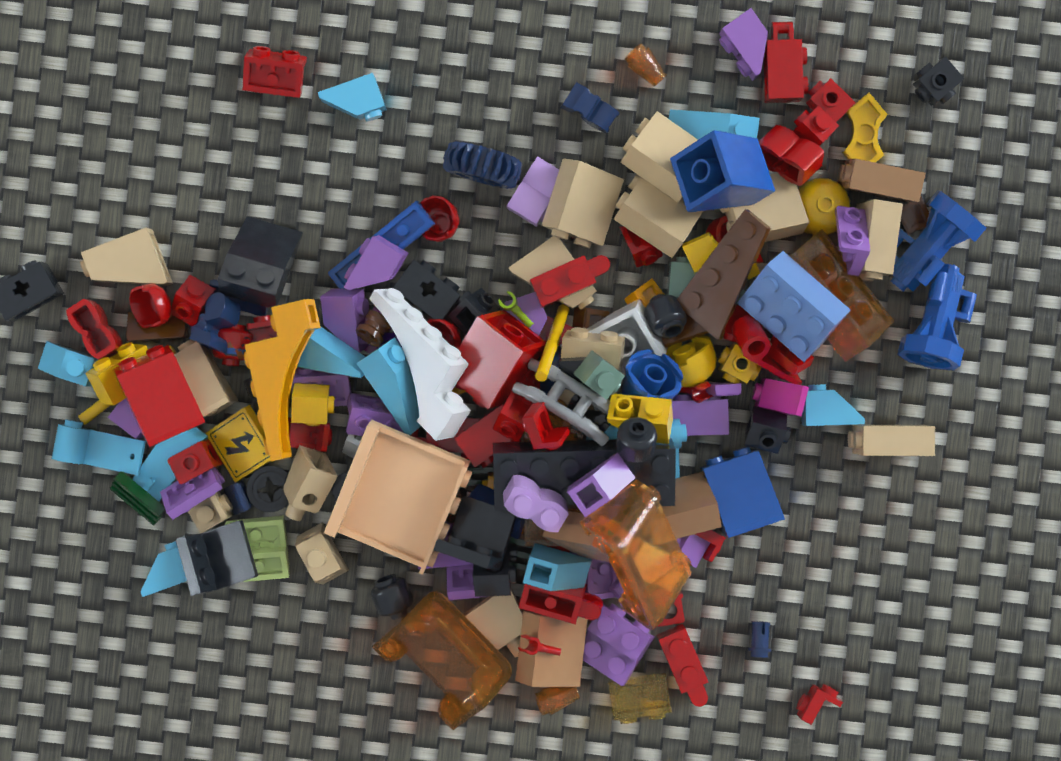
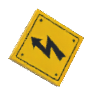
M251 405L242 408L205 433L208 435V439L235 483L271 461L270 456L266 454L264 449V439L266 438L264 429L259 424L257 415Z

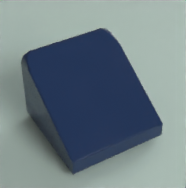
M243 481L224 488V493L232 504L234 515L253 508Z

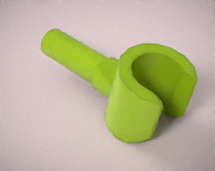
M507 291L509 296L513 298V302L506 306L499 299L500 306L505 311H512L528 328L531 327L534 323L517 305L518 301L515 295Z

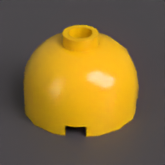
M815 178L805 182L798 189L809 220V224L804 232L818 236H826L836 232V207H850L847 191L838 182L829 178Z
M701 335L691 339L692 342L682 345L681 342L667 347L665 355L674 360L683 373L682 387H693L705 382L716 368L717 358L710 337Z

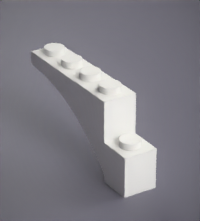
M394 288L374 290L369 299L383 314L393 329L410 366L419 407L417 422L435 441L453 438L471 411L463 403V399L458 394L452 392L469 363L461 356V352L456 347L450 345L442 337L441 332L437 328L431 326L423 318L419 310L413 308L404 299L400 291Z

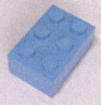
M784 251L764 267L737 302L803 362L824 343L851 311Z

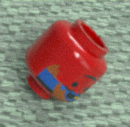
M236 325L219 330L218 336L226 340L228 344L227 354L215 350L212 353L214 357L222 359V365L239 366L240 361H244L245 344L252 343V334L245 330L246 326Z

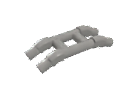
M532 358L528 363V369L536 372L540 361ZM551 365L547 378L553 382L555 381L547 395L533 386H527L520 382L514 384L513 393L525 397L526 400L533 403L544 402L547 410L577 427L579 431L591 437L600 446L607 443L609 436L602 432L595 423L586 417L583 418L591 404L608 415L609 399H604L598 393L563 373L561 369L554 365ZM565 388L581 397L573 411L557 402Z

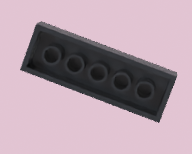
M670 438L669 444L656 443L655 452L649 460L633 463L622 458L635 476V479L600 508L675 506L676 448L672 438ZM610 439L603 446H600L594 440L564 441L563 445L555 450H546V448L534 450L531 442L493 443L495 511H508L504 506L503 492L513 475L525 476L533 480L540 489H550L559 493L566 500L568 509H579L567 493L568 486L618 452L616 446L617 439Z

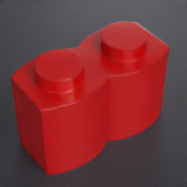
M775 125L759 140L768 170L778 172L780 176L792 184L802 186L822 167L824 150L815 142L799 138L789 128Z
M82 299L66 310L71 326L78 333L82 334L84 346L94 358L98 360L104 357L110 358L118 353L117 349L123 345L122 339L118 332L108 325L107 316L98 303L93 300Z

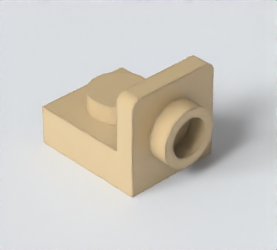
M218 491L212 497L191 508L188 513L201 534L232 517L233 515L230 510L233 507L225 494L221 495Z

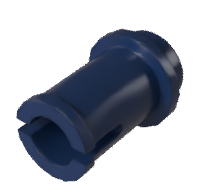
M751 621V647H748V650L751 651V657L768 658V652L772 650L769 648L770 622Z

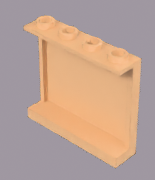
M371 420L366 426L324 533L334 538L338 533L417 565L421 567L419 573L423 575L427 566L432 568L439 554V552L434 551L437 539L444 540L450 525L445 522L449 513L455 515L461 498L456 497L460 487L465 489L472 475V472L467 470L471 461Z

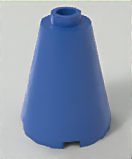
M649 349L637 351L626 364L621 394L673 399L682 388L683 373L678 364L665 354L658 356L652 354L654 350Z

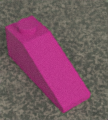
M762 378L761 383L756 382L752 399L756 400V407L786 415L802 416L809 387Z

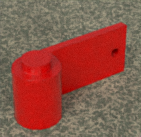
M745 315L734 322L732 334L744 357L772 372V374L782 380L785 379L792 384H802L798 374L793 375L785 371L780 364L767 355L771 343L762 325L751 315Z

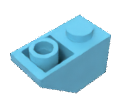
M535 543L529 556L523 583L549 591L584 588L592 559Z

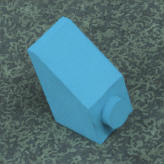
M373 73L318 92L319 98L323 103L359 120L364 118L366 121L378 119L382 116L381 112L387 110Z
M46 341L38 369L79 385L92 386L85 373L94 368L93 364L98 359L92 355Z
M826 384L808 385L809 390L801 416L803 426L865 424V418L835 390H826Z
M176 541L164 545L166 551L157 555L140 591L142 597L187 581Z

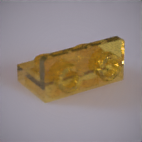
M665 673L632 677L628 679L625 686H620L613 680L608 681L613 718L615 721L620 720L621 724L634 723L637 721V717L648 716L650 720L662 719L666 717V713L672 712Z

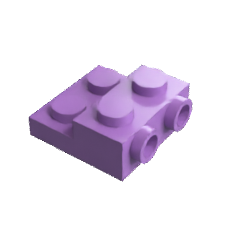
M611 603L610 607L603 605L599 618L592 620L587 628L589 631L585 638L583 661L620 686H625L655 637L648 633L651 629L649 626L638 619L633 623L624 617L627 613L626 611Z

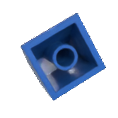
M713 130L670 158L687 212L754 205L775 192L757 138Z
M749 446L734 450V456L724 460L722 455L705 460L706 466L700 467L718 503L722 525L720 527L721 532L728 538L785 520L759 450H750Z

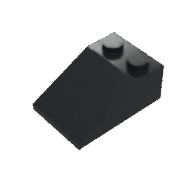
M247 216L221 268L218 277L219 292L226 296L267 308L278 306L303 232Z

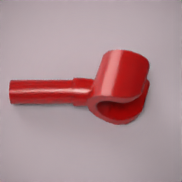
M708 381L693 387H682L679 392L691 395L696 403H701L713 397V395H709L706 392V389L711 387Z
M527 634L521 635L522 638L529 640V645L525 649L518 647L519 651L534 655L537 652H545L560 656L561 648L540 643L538 638Z

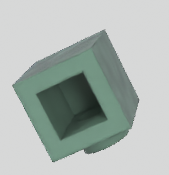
M592 350L574 372V375L585 385L606 400L610 395L615 394L619 390L622 379L625 377L619 370Z

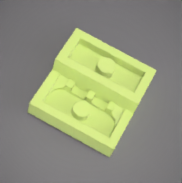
M284 515L239 519L244 523L258 572L257 577L243 582L289 578V558ZM228 520L225 525L239 520Z

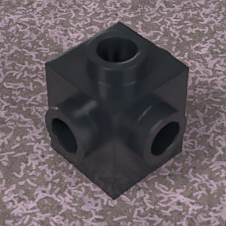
M945 56L934 66L929 62L916 74L919 79L913 83V86L916 88L915 94L923 103L928 102L932 106L940 101L943 105L956 94L953 88L963 81L964 77Z
M480 288L474 293L470 291L464 293L456 301L458 306L449 314V317L467 335L477 316L500 311L501 309L495 303L494 298Z

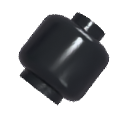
M658 294L652 297L644 310V315L651 331L658 337L665 339L674 338L682 333L687 323V315L677 297L673 295Z
M634 417L625 420L619 426L617 432L616 446L618 453L626 461L633 463L649 460L656 448V428L650 421L644 418Z
M390 574L374 582L375 586L371 590V597L378 614L384 617L390 616L392 620L405 616L408 613L407 609L413 603V597L406 580L402 577H397L396 574Z

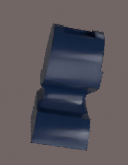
M576 82L560 107L570 113L579 112L581 118L587 124L604 133L609 132V127L613 120L620 114L614 107L602 101L598 95L590 93L588 88Z
M220 292L212 294L206 301L205 314H200L198 323L191 327L189 339L207 348L227 354L228 344L226 340L218 336V332L223 328L237 325L241 311L239 302L227 298L226 295Z

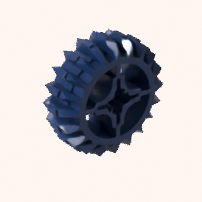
M456 141L449 143L444 153L443 168L447 172L474 182L512 189L516 187L521 176L522 163L519 159L481 145Z

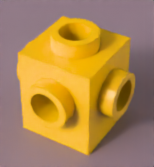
M732 344L730 348L725 347L718 359V362L721 363L718 370L724 373L722 378L734 384L739 382L747 384L749 380L754 381L762 368L744 357L737 344ZM740 358L745 359L747 363L746 367L742 370L736 365L737 360Z

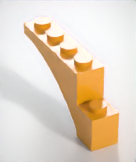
M303 299L271 307V326L277 332L278 337L245 344L244 361L247 368L251 371V391L253 396L257 398L259 407L257 418L259 424L264 429L266 437L264 439V449L266 454L270 456L271 462L292 457L288 427L289 399L300 357L315 329L321 328L314 299Z

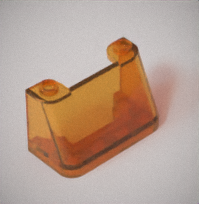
M636 479L609 502L583 519L580 524L586 535L593 534L599 539L597 548L608 557L624 590V593L618 599L623 611L647 629L653 630L663 622L690 577V567L692 564L689 558L682 552L659 502L661 500L659 492L652 485L646 486Z
M437 591L430 592L423 597L372 646L383 659L390 662H395L407 654L446 694L438 704V712L442 720L452 730L483 710L512 675L509 661L445 595Z

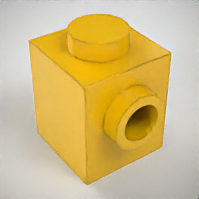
M294 383L291 423H305L309 426L327 424L328 414H334L335 396H329L330 385Z

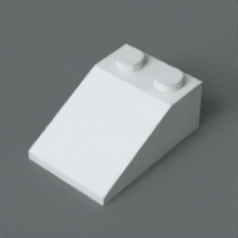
M640 299L614 311L587 328L589 333L600 334L602 331H613L618 333V336L625 337L623 375L628 360L637 351L649 349L654 350L652 354L662 356V354H666L668 349L664 347L662 338L655 336L651 331L644 315L645 307Z

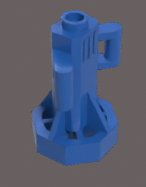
M937 190L926 203L931 207L927 225L915 240L902 229H899L897 247L903 240H906L911 245L900 258L895 257L894 277L890 281L903 292L907 287L914 292L920 283L926 287L945 265L941 258L952 246L967 239L975 242L986 230V227L942 191Z
M945 264L932 279L921 324L913 334H906L901 338L897 355L909 363L931 369L952 371L961 365L964 349L959 346L953 324L954 320L964 323L971 322L977 294L962 289L965 276L959 273L960 268L955 265ZM959 298L964 299L961 312L957 311Z

